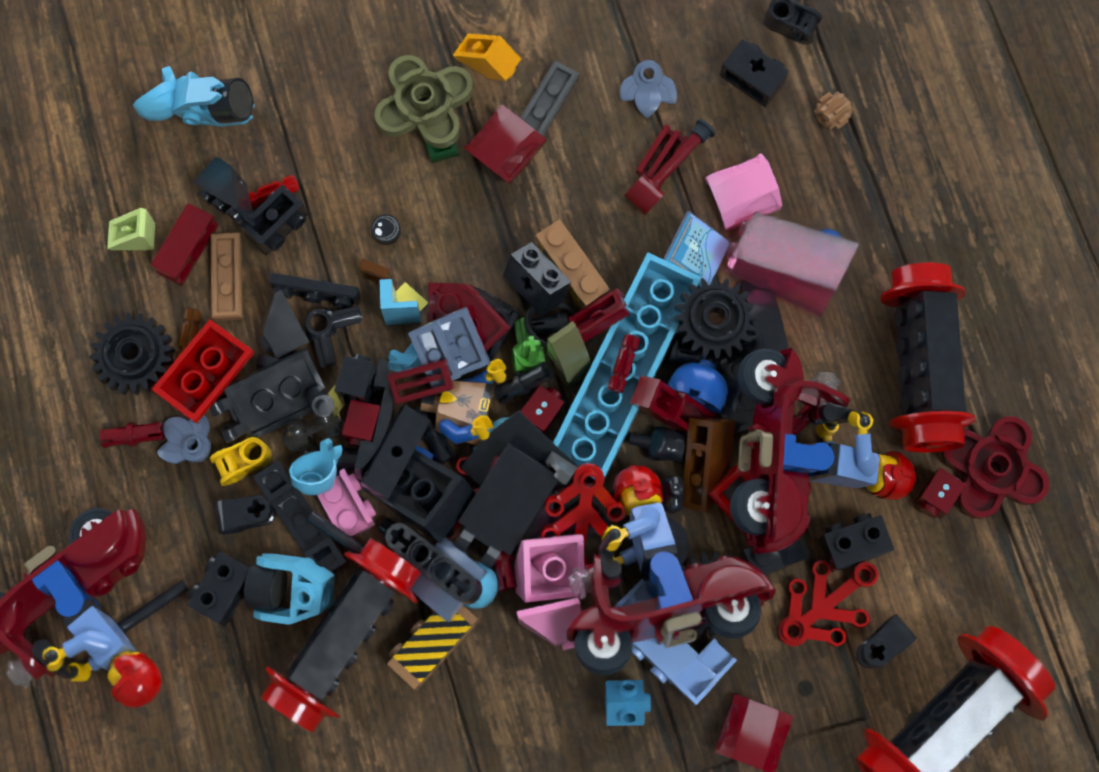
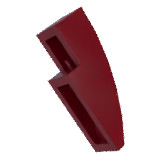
M641 375L630 401V404L680 432L686 433V435H688L690 417L716 416L686 393L675 391L659 379Z

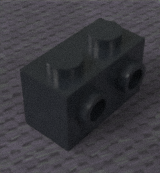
M282 184L253 212L255 225L251 227L243 222L240 226L246 237L265 255H268L271 251L278 250L284 244L285 237L292 230L297 231L303 226L308 214L304 204Z
M871 513L854 518L855 524L844 527L842 523H838L825 528L826 534L822 535L819 541L827 562L831 567V573L889 554L895 550L882 515L872 518Z
M220 551L217 556H213L208 561L205 567V572L207 573L201 583H196L191 589L188 596L190 601L187 606L226 627L244 597L245 580L250 568Z

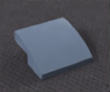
M467 307L408 333L422 365L447 358L452 381L461 378L463 374L490 364V359ZM437 368L425 373L427 376L441 373L442 370ZM445 380L433 381L430 384L432 387L443 385Z
M447 537L441 543L438 542L435 545L474 575L480 582L488 573L467 556V553L456 548L455 544ZM443 564L439 568L438 577L440 580H444L450 575L451 567L449 564ZM423 573L411 588L423 602L448 622L453 619L464 604L450 596ZM460 580L455 583L465 591L464 593H470L469 585Z

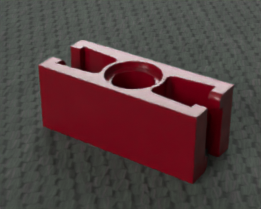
M187 203L150 264L155 269L156 274L181 287L183 286L209 243L211 234H214L219 226L214 221L213 215Z

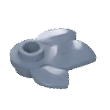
M644 60L636 66L634 75L629 76L623 81L620 87V99L622 101L635 99L640 113L645 118H648L657 110L661 101L667 104H675L677 91L673 80L662 75V69L658 63L652 60ZM650 69L653 72V78L646 79L643 76L644 70Z
M205 415L197 424L181 417H171L165 421L163 430L168 441L157 450L159 457L172 464H178L184 460L202 462L208 458L211 453V443L207 437L210 430V422ZM198 443L197 448L192 450L193 446Z

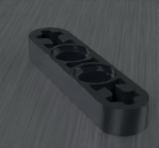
M395 523L387 530L385 538L387 545L454 599L464 604H473L480 599L483 589L481 582L416 530L403 523ZM400 533L408 541L412 542L409 546L401 543L397 538ZM427 547L429 556L424 562L419 563L416 558L417 552L420 548ZM443 564H449L451 567L450 575L446 579L440 580L438 577L439 568ZM460 580L469 585L470 593H464L465 591L455 583Z

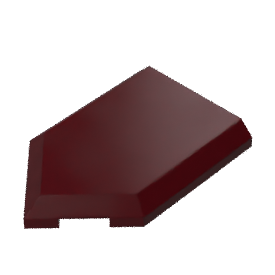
M428 282V323L467 307L486 352L510 330L511 327L471 284Z

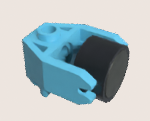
M188 72L186 76H182L176 81L171 112L182 118V121L189 125L232 126L243 125L253 118L251 114L255 105L252 91L244 79L237 77L217 80L214 77L201 78L193 72Z
M262 554V557H257V562L251 565L247 573L244 587L245 603L249 608H254L253 617L258 620L290 625L318 615L331 607L334 601L335 574L324 567L318 566L309 557ZM286 571L293 573L290 608L280 607L286 593Z

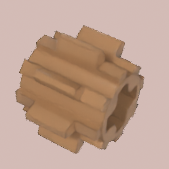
M828 92L819 99L814 113L823 127L829 130L833 127L839 129L849 122L848 119L851 117L850 114H852L853 108L844 94L836 92L832 95Z

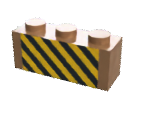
M560 219L535 235V246L571 281L567 292L580 310L610 293L607 284Z
M462 605L450 622L444 620L433 609H430L433 614L426 622L421 619L414 625L409 632L412 637L405 645L400 642L389 653L388 657L391 660L387 665L414 690L417 691L479 623L478 618L465 606Z

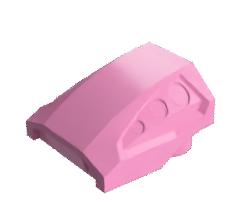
M762 153L742 164L705 177L706 184L709 185L720 211L725 231L751 223L782 208L779 187L769 162Z

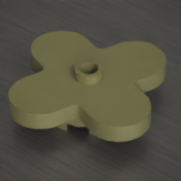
M412 55L401 56L394 60L389 68V79L395 93L382 100L375 109V121L378 129L390 137H399L417 129L424 141L434 148L451 146L460 135L459 120L453 109L463 105L471 98L473 94L471 75L465 69L457 66L447 67L434 73L428 70L420 58Z

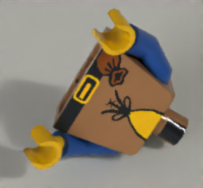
M501 359L491 361L487 366V371L472 378L452 381L455 388L442 392L441 396L430 395L423 397L421 411L436 414L435 430L442 433L454 444L467 442L478 446L482 440H486L489 437L488 429L494 427L488 417L493 399V380L496 383H503L506 379L504 371L507 367Z

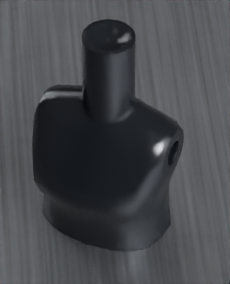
M656 426L650 436L631 433L629 445L647 448L649 458L653 461L681 463L686 433L677 432L667 427Z
M671 476L661 481L664 498L661 504L666 513L674 514L680 511L683 506L684 483L681 477Z

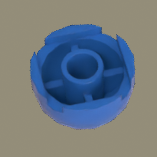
M700 359L699 364L689 362L681 365L674 371L667 384L675 391L686 393L709 411L717 414L721 413L728 394L727 383L723 375L716 371L717 365L704 359Z

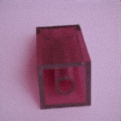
M755 211L751 220L744 219L737 235L741 238L738 244L735 242L731 243L725 255V258L729 259L725 270L760 288L772 291L776 296L821 317L859 244Z

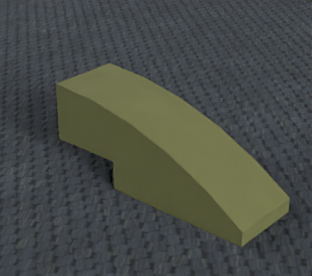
M573 321L548 338L547 355L554 363V372L569 389L586 377L591 367L586 346Z

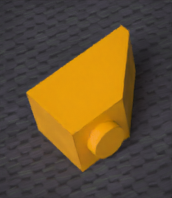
M468 33L453 54L455 59L488 79L506 81L510 78L521 60L519 55L501 36Z

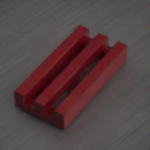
M665 124L638 166L636 174L639 176L644 174L647 178L651 179L676 141L680 143L676 149L677 151L689 137L680 135L679 131H673L670 129L671 126ZM666 136H669V141L663 148L655 163L653 164L649 172H646V167L652 160L660 145L662 144Z
M618 288L568 318L569 323L573 321L577 326L583 342L588 341L630 315L629 310L626 308V301L622 299L624 295Z
M447 358L387 375L395 405L455 388L454 382L451 379V372L448 369ZM437 368L442 370L441 373L400 384L396 383V379ZM441 379L445 380L443 385L401 396L399 394V390Z

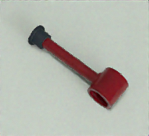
M698 119L696 126L691 131V136L651 179L643 174L624 196L646 215L664 196V193L660 190L662 183L699 143L703 144L709 137L715 136V131L711 125L703 119Z

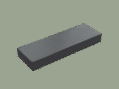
M554 61L520 118L544 137L579 79L580 73Z

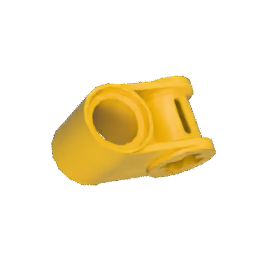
M251 437L210 456V461L216 464L221 476V485L228 486L269 465L272 459V452L269 446L262 440ZM254 447H261V456L256 460H250V451Z

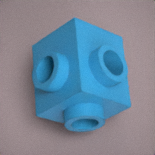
M643 680L605 681L607 726L644 725L645 712L651 711L650 693H644Z

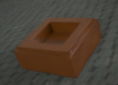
M364 258L362 259L359 270L363 278L380 284V280L392 279L390 269Z

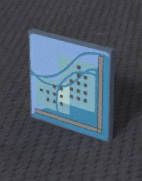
M687 211L663 260L704 278L707 284L710 285L731 241L690 211Z

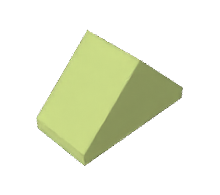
M139 208L109 221L107 249L154 250L155 221L148 211L144 208Z

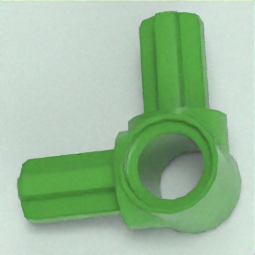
M520 318L514 323L517 342L511 352L514 374L519 371L525 372L539 365V363L545 362L540 340H534V336L528 335L525 329L524 318Z

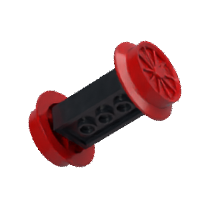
M987 626L977 637L960 634L957 642L969 662L890 742L873 730L865 729L863 735L867 747L855 758V762L861 772H950L959 762L968 759L973 752V748L982 739L989 737L994 732L995 725L1003 717L1012 714L1016 708L1034 719L1045 720L1049 714L1044 701L1056 689L1054 680L1046 668L1026 647L1011 635L995 626Z

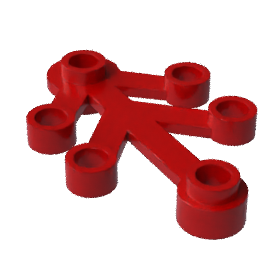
M592 463L579 466L573 474V483L557 495L549 496L545 500V509L548 515L553 517L559 516L564 511V504L580 494L579 504L554 523L547 524L541 529V538H547L545 534L548 531H554L556 533L554 537H559L563 531L576 522L574 535L582 534L584 540V566L589 564L585 554L589 523L601 538L609 528L591 506L593 494L606 507V514L609 520L618 522L625 516L623 504L615 501L603 486L604 474L602 469ZM587 476H593L595 478L594 481L589 484L585 483L584 479ZM553 502H557L560 504L559 507L554 510L550 509L549 505ZM613 508L621 509L617 515L610 513Z
M824 560L815 562L811 567V573L814 577L811 610L801 617L802 596L807 592V584L799 578L792 580L787 587L788 593L791 595L789 615L778 626L780 640L791 647L799 646L807 639L827 642L833 647L843 645L846 641V634L841 628L823 630L809 626L818 619L851 623L855 628L867 626L870 616L866 610L857 609L850 611L835 609L834 607L859 587L867 588L875 584L879 576L877 568L869 562L858 564L852 571V577L825 598L827 577L831 572V567ZM818 564L826 568L825 575H819L816 572ZM861 570L868 573L869 578L867 581H862L859 578ZM794 583L801 584L803 590L800 594L792 590ZM857 613H861L864 616L865 621L863 624H858L855 621ZM789 626H795L798 629L796 637H791L788 634ZM832 632H838L841 635L839 643L832 641Z

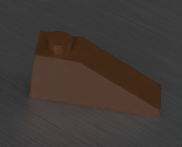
M716 416L689 418L683 482L684 502L682 507L704 513L710 511L713 499L709 496V493L721 481L733 450L735 420Z

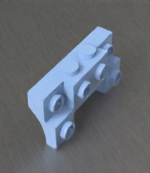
M641 579L614 607H622L652 599L653 597L647 591V581ZM654 638L632 643L631 653L639 661L645 658L653 666L650 671L659 681L664 683L667 680L670 684H673L694 705H697L737 661L717 643L716 639H713L700 654L687 643L671 648H665L663 643L658 645Z

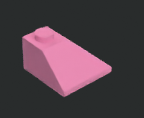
M577 534L521 541L515 560V580L517 584L515 591L525 603L585 596L580 579V573L584 576L583 535Z
M579 598L517 611L518 623L554 646L562 645L563 650L575 648V642L568 641L566 635L572 620L581 612Z

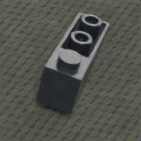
M215 157L192 181L200 190L197 195L209 206L213 205L222 214L225 215L227 213L236 223L240 224L243 221L253 227L255 219L247 183L231 165Z

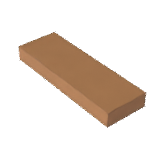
M240 232L211 234L213 321L243 319L242 235Z

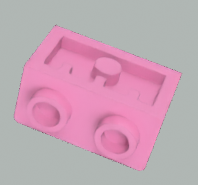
M345 469L339 471L340 475L335 477L332 489L317 496L332 524L353 538L375 526L372 517L376 513L368 499L365 501L361 500L357 491L361 490L362 487L359 485L354 473L348 475Z

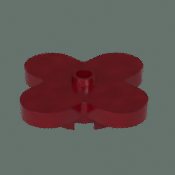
M1007 416L999 419L993 424L986 438L972 431L964 430L965 446L963 448L941 452L944 462L951 469L965 476L963 483L966 486L958 497V503L961 510L971 518L985 519L998 511L1005 497L1021 505H1033L1045 498L1049 491L1050 484L1046 472L1041 467L1027 460L1026 453L1032 443V432L1029 425L1018 417ZM991 464H995L998 467V473L991 468Z

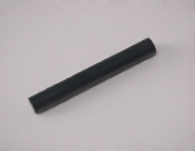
M314 510L306 519V521L352 553L360 554L365 547Z
M182 579L117 623L118 626L126 633L188 591L187 584Z

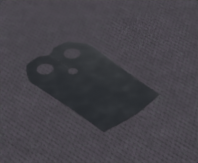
M517 411L489 433V437L477 446L461 468L481 487L488 476L495 456H500L508 443L546 467V459L551 451L557 453L576 467L579 466L548 439L520 411ZM549 467V469L556 472L553 467ZM573 476L566 485L558 480L549 496L557 495L573 483ZM587 476L584 479V482L588 484L594 481L591 476ZM580 494L565 503L564 511L556 517L547 514L544 502L524 535L529 540L540 539L543 526L554 523L579 504ZM593 494L592 502L598 505L601 518L609 525L611 520L607 517L606 507ZM556 502L551 503L549 508L553 509V505ZM576 522L566 529L570 535H574ZM590 523L587 538L597 533ZM548 531L545 537H553L554 531Z

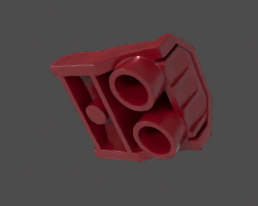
M502 104L493 113L480 132L463 148L511 184L517 175L533 160L547 142V139Z
M733 694L714 753L729 757L764 772H776L793 716L746 697Z

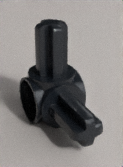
M358 306L332 312L330 308L315 309L307 315L304 329L307 333L308 341L314 342L320 367L325 368L336 364L337 361L331 337L336 334V329L362 322V315ZM315 316L322 317L326 322V329L319 332L313 330L310 326V320Z

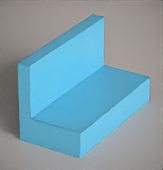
M392 279L380 280V305L386 325L421 323L417 301L397 302Z

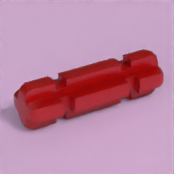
M290 175L282 178L283 181L280 183L277 180L257 188L255 193H253V190L250 191L252 209L259 207V204L265 202L266 198L282 184L291 193L297 192L299 185L295 176Z

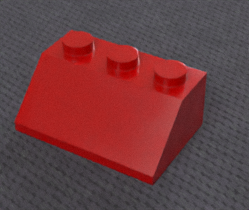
M209 319L151 390L186 418L197 424L255 352Z

